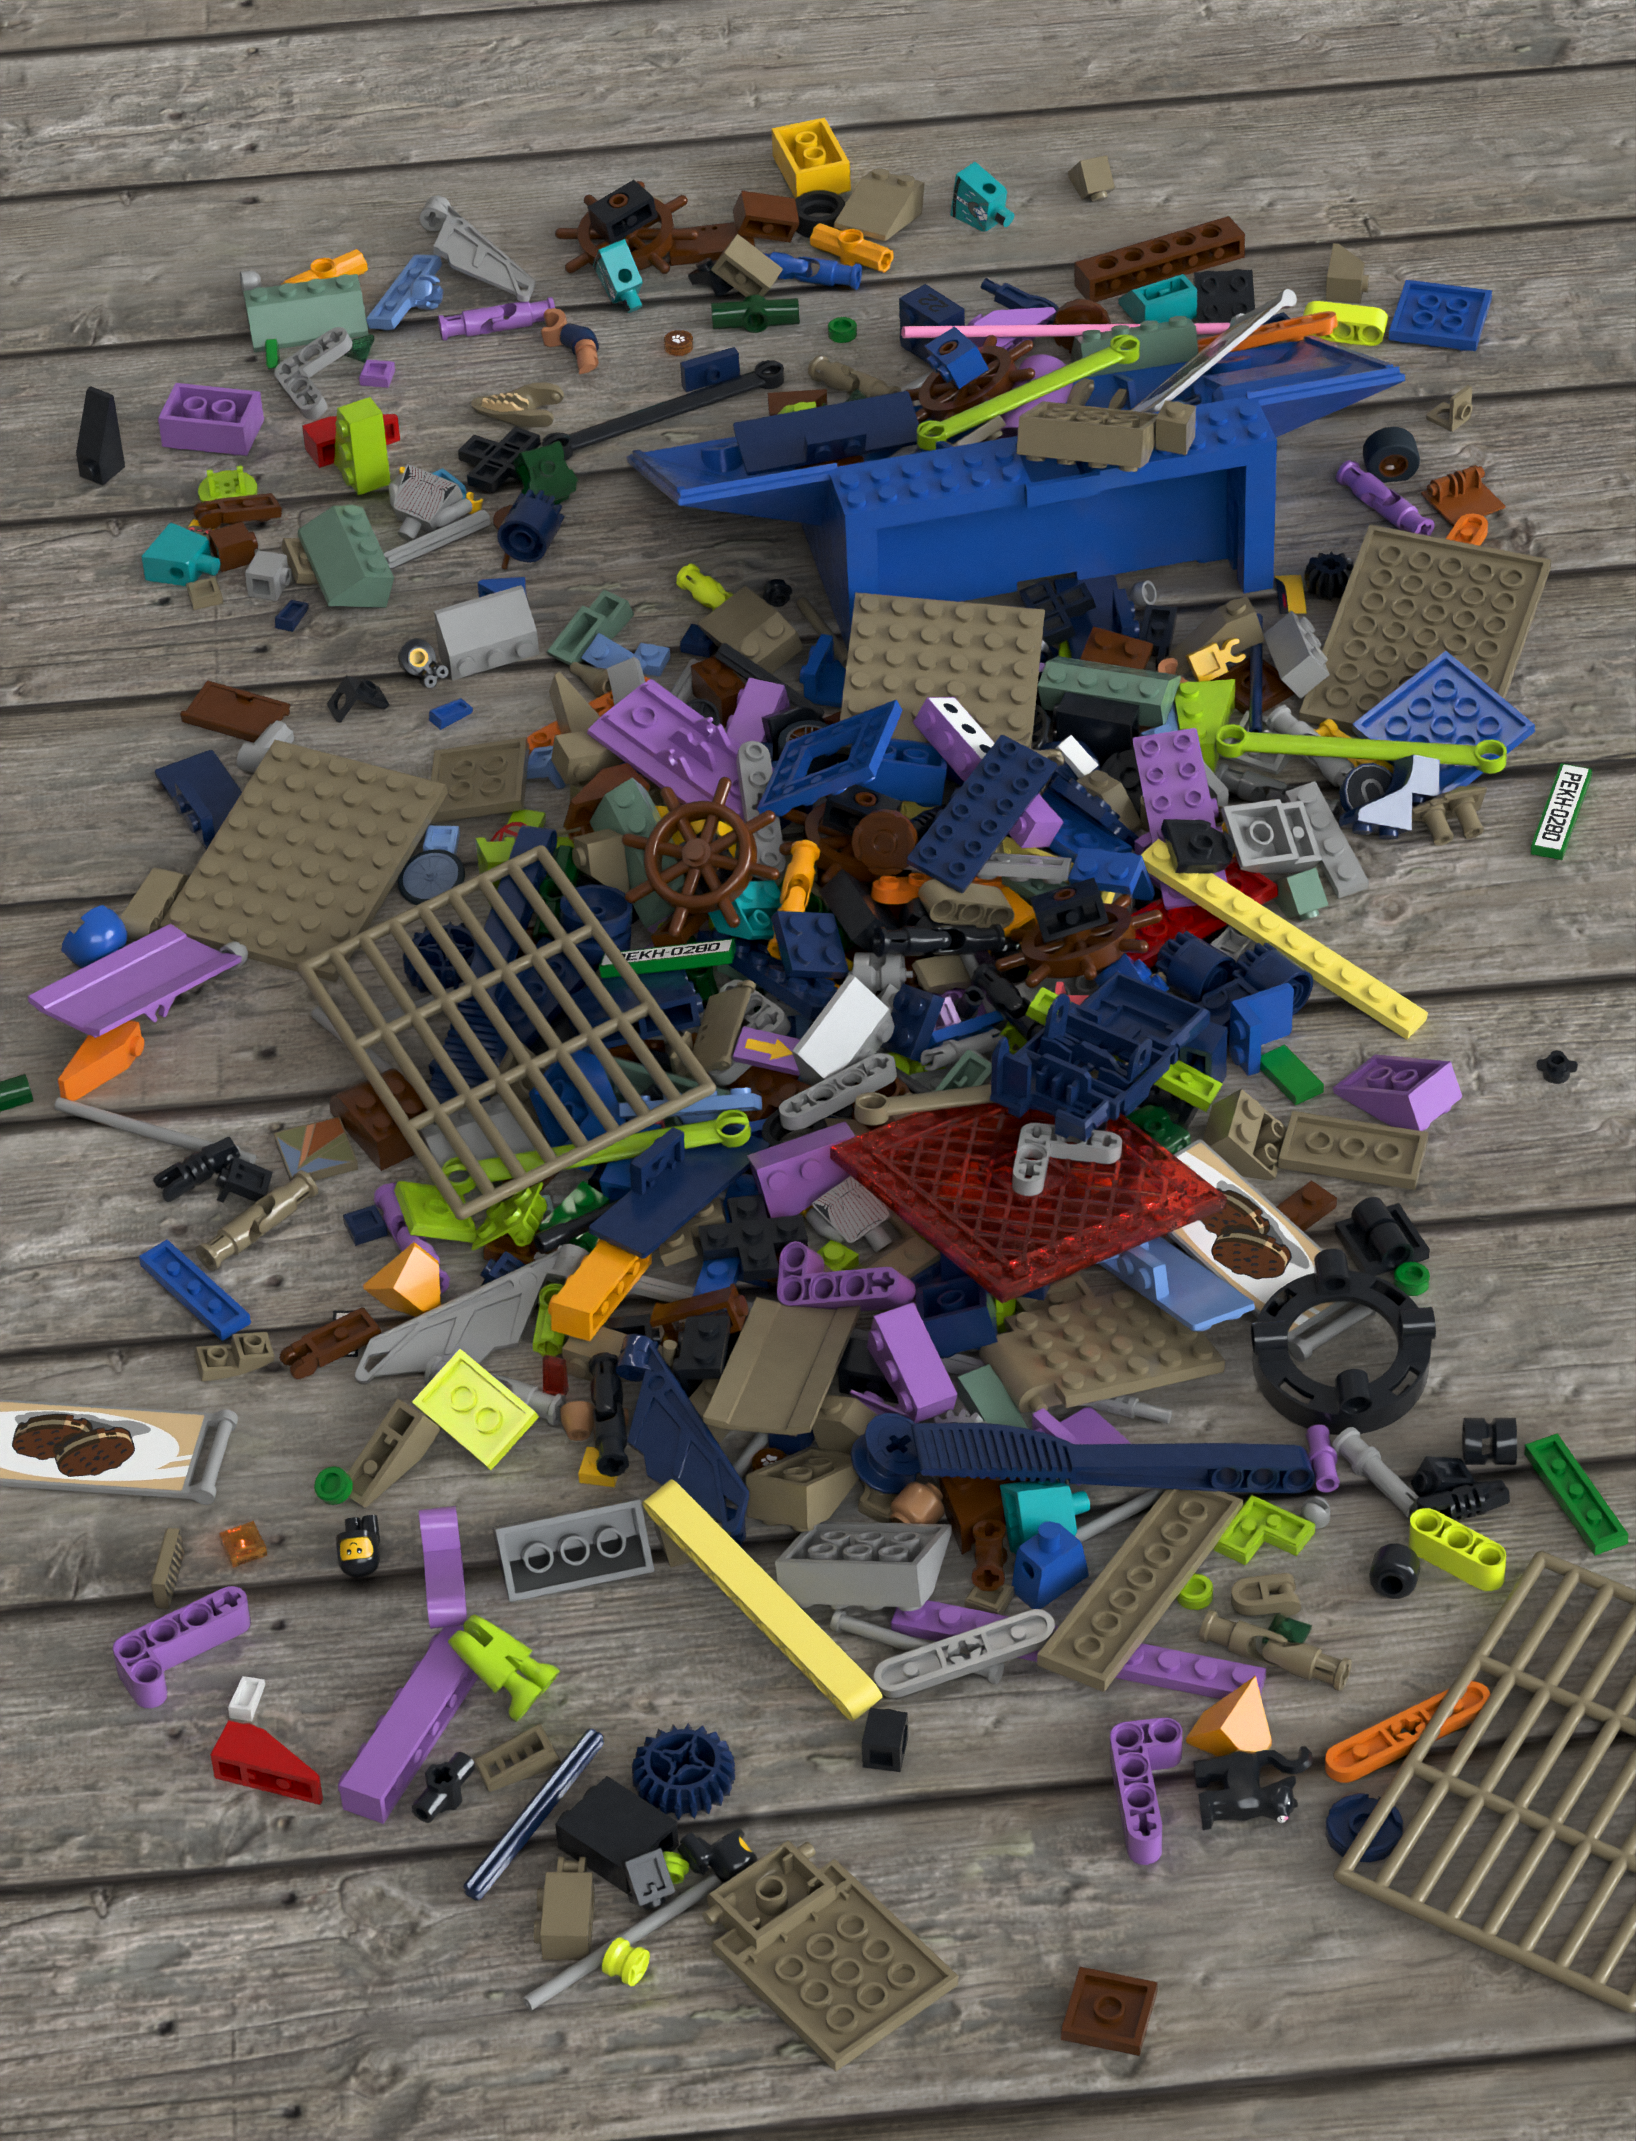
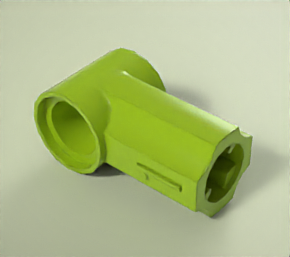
M549 1284L543 1287L539 1293L540 1306L533 1339V1351L538 1352L542 1357L555 1358L556 1355L562 1353V1348L565 1345L566 1334L551 1330V1315L548 1313L550 1299L554 1294L559 1293L564 1286L562 1284Z

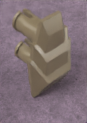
M1458 786L1452 791L1442 793L1432 800L1412 808V822L1423 821L1427 823L1436 846L1448 844L1453 840L1454 835L1450 830L1447 820L1455 817L1458 818L1464 832V837L1467 839L1475 838L1484 832V827L1481 825L1476 811H1479L1487 788Z

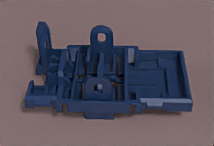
M1119 972L1113 974L1080 1005L1073 1002L1070 1003V998L1066 994L1061 993L1056 997L1048 1010L1045 1027L1014 1055L1009 1053V1044L1006 1037L998 1041L992 1054L990 1101L1008 1108V1113L1018 1118L1029 1109L1048 1113L1055 1117V1134L1066 1139L1072 1136L1086 1142L1091 1137V1132L1097 1129L1103 1122H1107L1109 1119L1116 1120L1120 1113L1128 1116L1149 1096L1150 1087L1170 1069V1064L1174 1065L1178 1061V1050L1187 1043L1189 1044L1209 1025L1210 1011ZM1112 1055L1118 1056L1119 1059L1128 1062V1066L1120 1061H1116ZM1096 1069L1098 1071V1078H1092L1089 1072Z

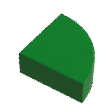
M266 339V365L268 369L276 368L280 364L277 339Z

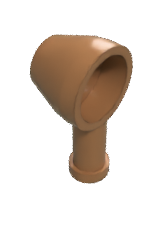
M573 1401L561 1407L560 1419L569 1439L583 1441L590 1437L594 1427L593 1409L595 1406L585 1401ZM624 1408L625 1424L628 1426V1408Z

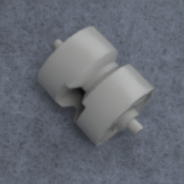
M856 952L852 971H849L846 977L849 974L855 976L875 995L877 991H883L889 983L900 990L902 983L905 984L907 978H913V971H907L905 968V958L901 953H890L885 957L878 958L875 953Z

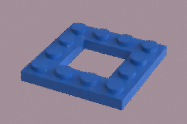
M898 701L888 702L786 742L757 807L758 812L761 814L766 810H772L776 817L787 814L792 808L802 804L803 806H809L823 796L829 794L835 796L852 785L858 783L859 785H864L871 782L876 777L878 768L902 713V708ZM851 743L854 745L847 761L807 775L813 758L823 754L829 756L836 753L841 747Z

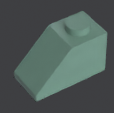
M1316 868L1273 881L1278 885V896L1273 898V900L1287 918L1299 915L1301 921L1320 915L1319 908L1328 906Z

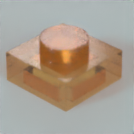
M254 1521L219 1533L221 1545L233 1568L267 1556L266 1545Z

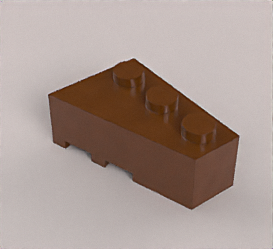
M939 1476L944 1512L949 1524L952 1526V1532L962 1555L970 1551L971 1545L976 1543V1539L973 1536V1527L977 1522L984 1519H996L1006 1526L1000 1485L1025 1481H1020L1019 1477H1016L1015 1481H1013L1009 1477H1006L1005 1480H1000L999 1477H996L994 1480L989 1477L980 1479V1477L970 1478V1476H966V1478H960V1476Z

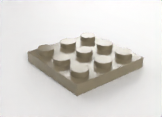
M527 737L434 750L431 780L446 784L448 794L430 823L524 810L530 747Z

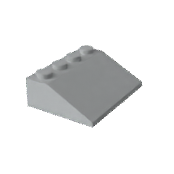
M824 1521L815 1525L811 1531L801 1532L775 1561L777 1584L800 1608L821 1604L828 1605L831 1609H842L853 1605L863 1606L866 1610H878L886 1606L899 1607L901 1611H914L921 1608L933 1594L952 1533L951 1524Z

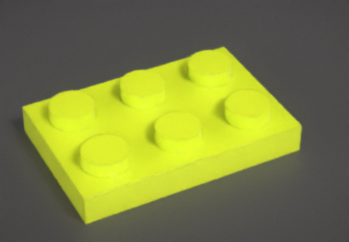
M461 1349L455 1353L412 1401L421 1412L441 1427L489 1470H492L539 1418L533 1409Z

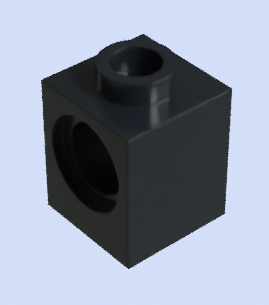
M869 1709L862 1739L863 1768L901 1772L909 1737L908 1712L893 1709Z

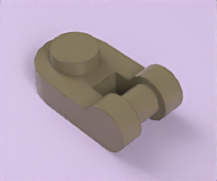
M1289 1573L1243 1578L1235 1582L1231 1588V1605L1238 1613L1246 1616L1279 1612L1284 1616H1292L1301 1609L1299 1597L1294 1594L1296 1590L1295 1580Z

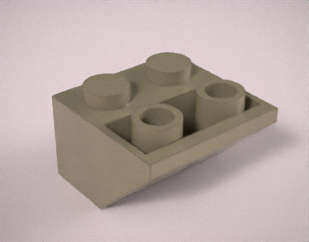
M1241 1088L1212 1105L1203 1141L1242 1177L1271 1181L1276 1178L1278 1172V1158L1287 1128Z

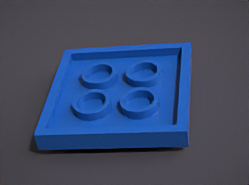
M1406 280L1389 330V340L1401 343L1423 344L1431 347L1454 348L1461 351H1476L1491 304L1492 290Z

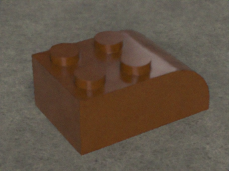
M391 1068L380 1073L409 1120L428 1111L414 1088L398 1070ZM368 1080L330 1098L329 1105L332 1115L334 1117L340 1116L344 1129L380 1171L415 1155Z

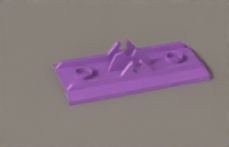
M650 679L638 686L603 714L588 729L587 734L661 789L666 786L671 787L678 801L683 805L694 801L712 802L719 780L722 777L730 778L732 785L725 806L735 811L744 820L736 765V756L741 744L726 734L722 724L715 726L711 723L713 721L712 717L704 718L654 680Z
M170 923L29 995L28 1002L40 1012L97 1038L141 1014H144L149 1020L156 1022L157 1017L155 1013L159 1005L160 1010L158 1014L166 1017L177 995L242 962V956L220 953L187 937L184 932Z

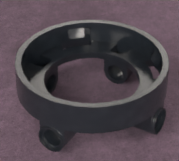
M1323 1250L1314 1258V1273L1297 1278L1280 1288L1266 1302L1257 1321L1251 1323L1252 1363L1255 1380L1263 1396L1274 1409L1288 1420L1308 1429L1313 1425L1321 1424L1329 1429L1330 1434L1339 1435L1349 1427L1356 1428L1360 1434L1386 1427L1412 1409L1426 1386L1430 1366L1432 1339L1436 1337L1433 1308H1419L1405 1292L1384 1279L1363 1272L1350 1271L1346 1254L1342 1250ZM1334 1301L1361 1304L1376 1311L1390 1324L1398 1342L1397 1356L1392 1366L1381 1377L1370 1383L1368 1374L1365 1371L1349 1369L1338 1374L1335 1379V1387L1324 1385L1303 1374L1289 1356L1287 1334L1293 1322L1306 1310L1319 1304ZM1409 1371L1417 1375L1414 1383L1411 1386L1408 1384L1398 1396L1392 1393L1406 1378ZM1286 1382L1292 1389L1311 1399V1401L1305 1404L1283 1391L1280 1386Z

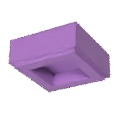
M366 360L359 376L360 385L389 388L395 373V363L391 361Z

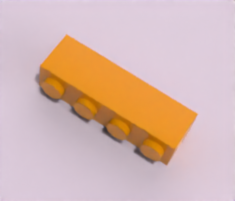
M599 1238L596 1247L589 1255L584 1256L580 1267L573 1275L570 1274L565 1285L559 1293L551 1297L548 1305V1313L551 1315V1330L590 1342L652 1264V1253L645 1259H641Z

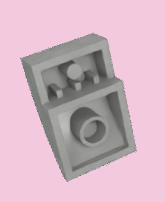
M1280 799L1225 806L1221 809L1228 833L1234 842V852L1241 870L1268 874L1293 873L1313 869L1322 861L1303 801L1281 803Z

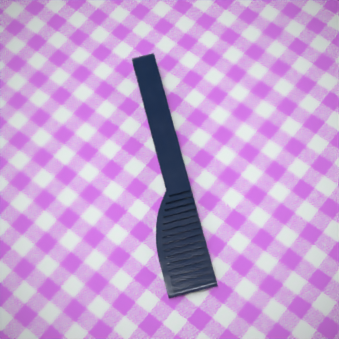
M522 825L508 860L538 845L545 846L553 856L554 848L557 847L556 830ZM538 860L522 868V870L540 894V885L548 872ZM507 875L501 878L497 891L526 931L534 909L511 876ZM491 907L484 930L506 962L510 963L516 959L520 946L493 907ZM478 945L470 968L476 977L480 978L494 971L495 968ZM504 981L486 989L501 1014L499 1000L506 985ZM474 996L458 1003L457 1008L497 1068H499L508 1047ZM450 1024V1030L447 1032L448 1037L445 1038L443 1048L472 1089L489 1079L453 1025ZM437 1063L429 1088L438 1102L442 1104L458 1096V1094ZM490 1095L479 1100V1102L483 1103L491 1100Z
M914 1423L911 1425L918 1462L923 1476H960V1478L970 1476V1478L980 1477V1479L989 1477L994 1480L996 1477H999L1000 1480H1005L1006 1477H1009L1013 1481H1015L1016 1477H1019L1020 1481H1025L1026 1478H1029L1031 1482H1035L1036 1478H1039V1482H1045L1046 1478H1048L1050 1483H1055L1056 1478H1058L1059 1483H1065L1067 1478L1069 1484L1253 1493H1302L1310 1489L1315 1481V1475L1308 1454L1303 1447L1298 1445L1241 1443L1073 1444L1043 1432L1009 1425L989 1423Z

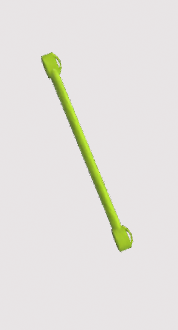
M1132 335L1115 336L1110 341L1109 347L941 422H922L917 427V445L924 450H936V442H947V439L989 421L997 415L1007 413L1116 363H1134L1140 357V341ZM927 435H938V436L929 437V436H927Z
M1235 724L1222 726L1216 732V750L1220 755L1228 758H1237L1245 752L1395 761L1414 754L1440 759V764L1475 766L1479 771L1488 774L1503 770L1507 760L1505 745L1492 739L1481 741L1477 745L1247 732L1243 727ZM1227 738H1236L1241 740V742L1236 744H1227L1224 743L1223 740ZM1492 753L1500 757L1489 760L1484 759L1481 755Z
M737 1109L724 1111L714 1120L673 1126L684 1132L685 1149L721 1143L729 1148L739 1147L745 1144L751 1136V1127L747 1115ZM738 1123L745 1126L741 1132L735 1135H726L721 1132L722 1128L728 1124ZM672 1127L635 1133L563 1170L635 1158ZM574 1144L552 1147V1150L558 1157L576 1147ZM536 1150L514 1154L526 1172L544 1164ZM458 1157L449 1159L442 1167V1171L447 1179L455 1171H467ZM500 1157L477 1160L491 1182L513 1179ZM471 1176L462 1182L449 1181L458 1195L469 1193L476 1186Z

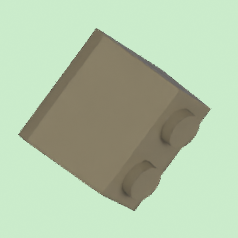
M914 1235L891 1242L852 1270L892 1267L908 1279H911L939 1261L940 1253L919 1236ZM884 1309L880 1311L884 1313L893 1309Z

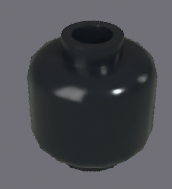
M1394 1543L1382 1546L1375 1553L1369 1577L1370 1584L1377 1593L1386 1598L1401 1599L1409 1596L1414 1591L1421 1569L1420 1560L1415 1551L1408 1546Z

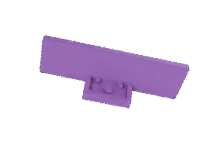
M1190 728L1133 738V747L1152 844L1157 839L1166 843L1161 830L1164 819L1207 821L1211 823L1212 828L1223 834L1222 826L1216 827L1215 818L1219 817L1216 798H1210L1197 729ZM1225 869L1220 872L1213 873L1223 881L1227 882ZM1159 880L1166 910L1198 905Z

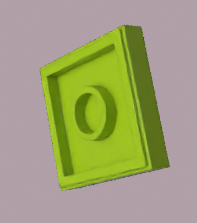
M405 1181L397 1182L394 1192L410 1235L474 1243L477 1237V1230L472 1217L470 1216L464 1220L457 1219L435 1185ZM458 1195L462 1202L465 1204L466 1201L464 1196Z

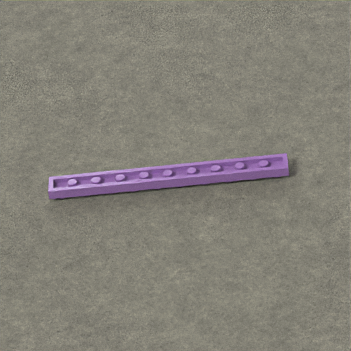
M927 1600L921 1608L914 1611H901L897 1607L891 1621V1630L912 1637L940 1641L1008 1618L1009 1616ZM1141 1643L1115 1678L1222 1699L1254 1676H1256L1261 1696L1266 1679V1668ZM1040 1650L1017 1658L1037 1662V1654Z

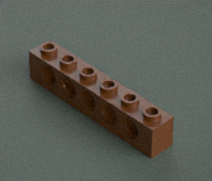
M1230 216L1083 259L1074 262L1075 287L1086 300L1098 302L1181 274L1188 275L1245 258V233Z

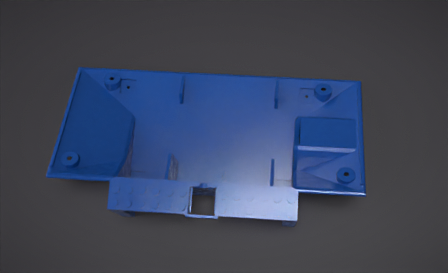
M1313 335L1305 336V340L1298 342H1287L1229 352L1172 400V402L1177 401L1187 404L1182 400L1196 394H1200L1202 398L1200 404L1194 405L1196 406L1195 438L1187 454L1183 455L1156 450L1155 444L1148 463L1138 468L1136 472L1121 471L1118 465L1107 464L1106 468L1088 467V462L1076 461L1074 465L1058 464L1055 458L1046 457L1045 461L1026 460V455L1017 454L1018 436L955 447L947 443H955L984 423L947 439V442H936V450L932 451L921 448L914 454L888 458L901 449L896 448L860 455L864 457V462L839 467H837V463L796 470L794 467L751 476L746 474L736 437L648 452L634 450L633 454L626 457L627 462L679 506L801 523L848 651L855 592L961 602L1017 592V582L1071 572H1074L1077 580L1194 560L1198 563H1205L1228 559L1232 569H1237V580L1243 594L1272 589L1274 581L1276 437L1406 380L1405 374L1400 373L1399 366L1393 367L1391 363ZM1187 362L1088 377V379L1094 381L1095 388L1084 406L1108 408L1112 397L1122 388L1127 390V400L1121 410L1130 411ZM921 405L913 406L915 412L922 409Z

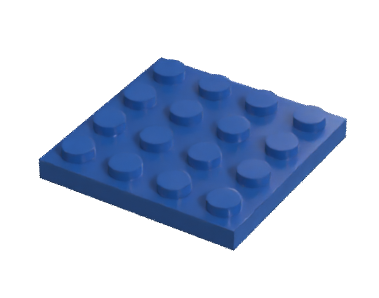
M1445 651L1352 724V731L1361 739L1477 745L1481 741L1492 739L1503 743L1508 754L1535 732V724L1450 653ZM1492 753L1481 755L1484 759L1489 760L1500 757ZM1388 761L1392 766H1394V761ZM1440 764L1439 795L1452 791L1458 786L1469 785L1483 772L1470 765Z

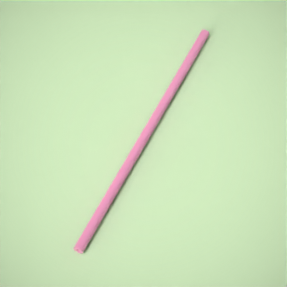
M1194 323L1197 335H1220L1230 326V323ZM1140 324L983 325L955 327L967 338H980L989 335L996 337L1080 336L1087 330L1105 332L1112 331L1111 328L1118 325H1127L1131 328L1140 326ZM903 326L901 335L902 338H937L954 326Z

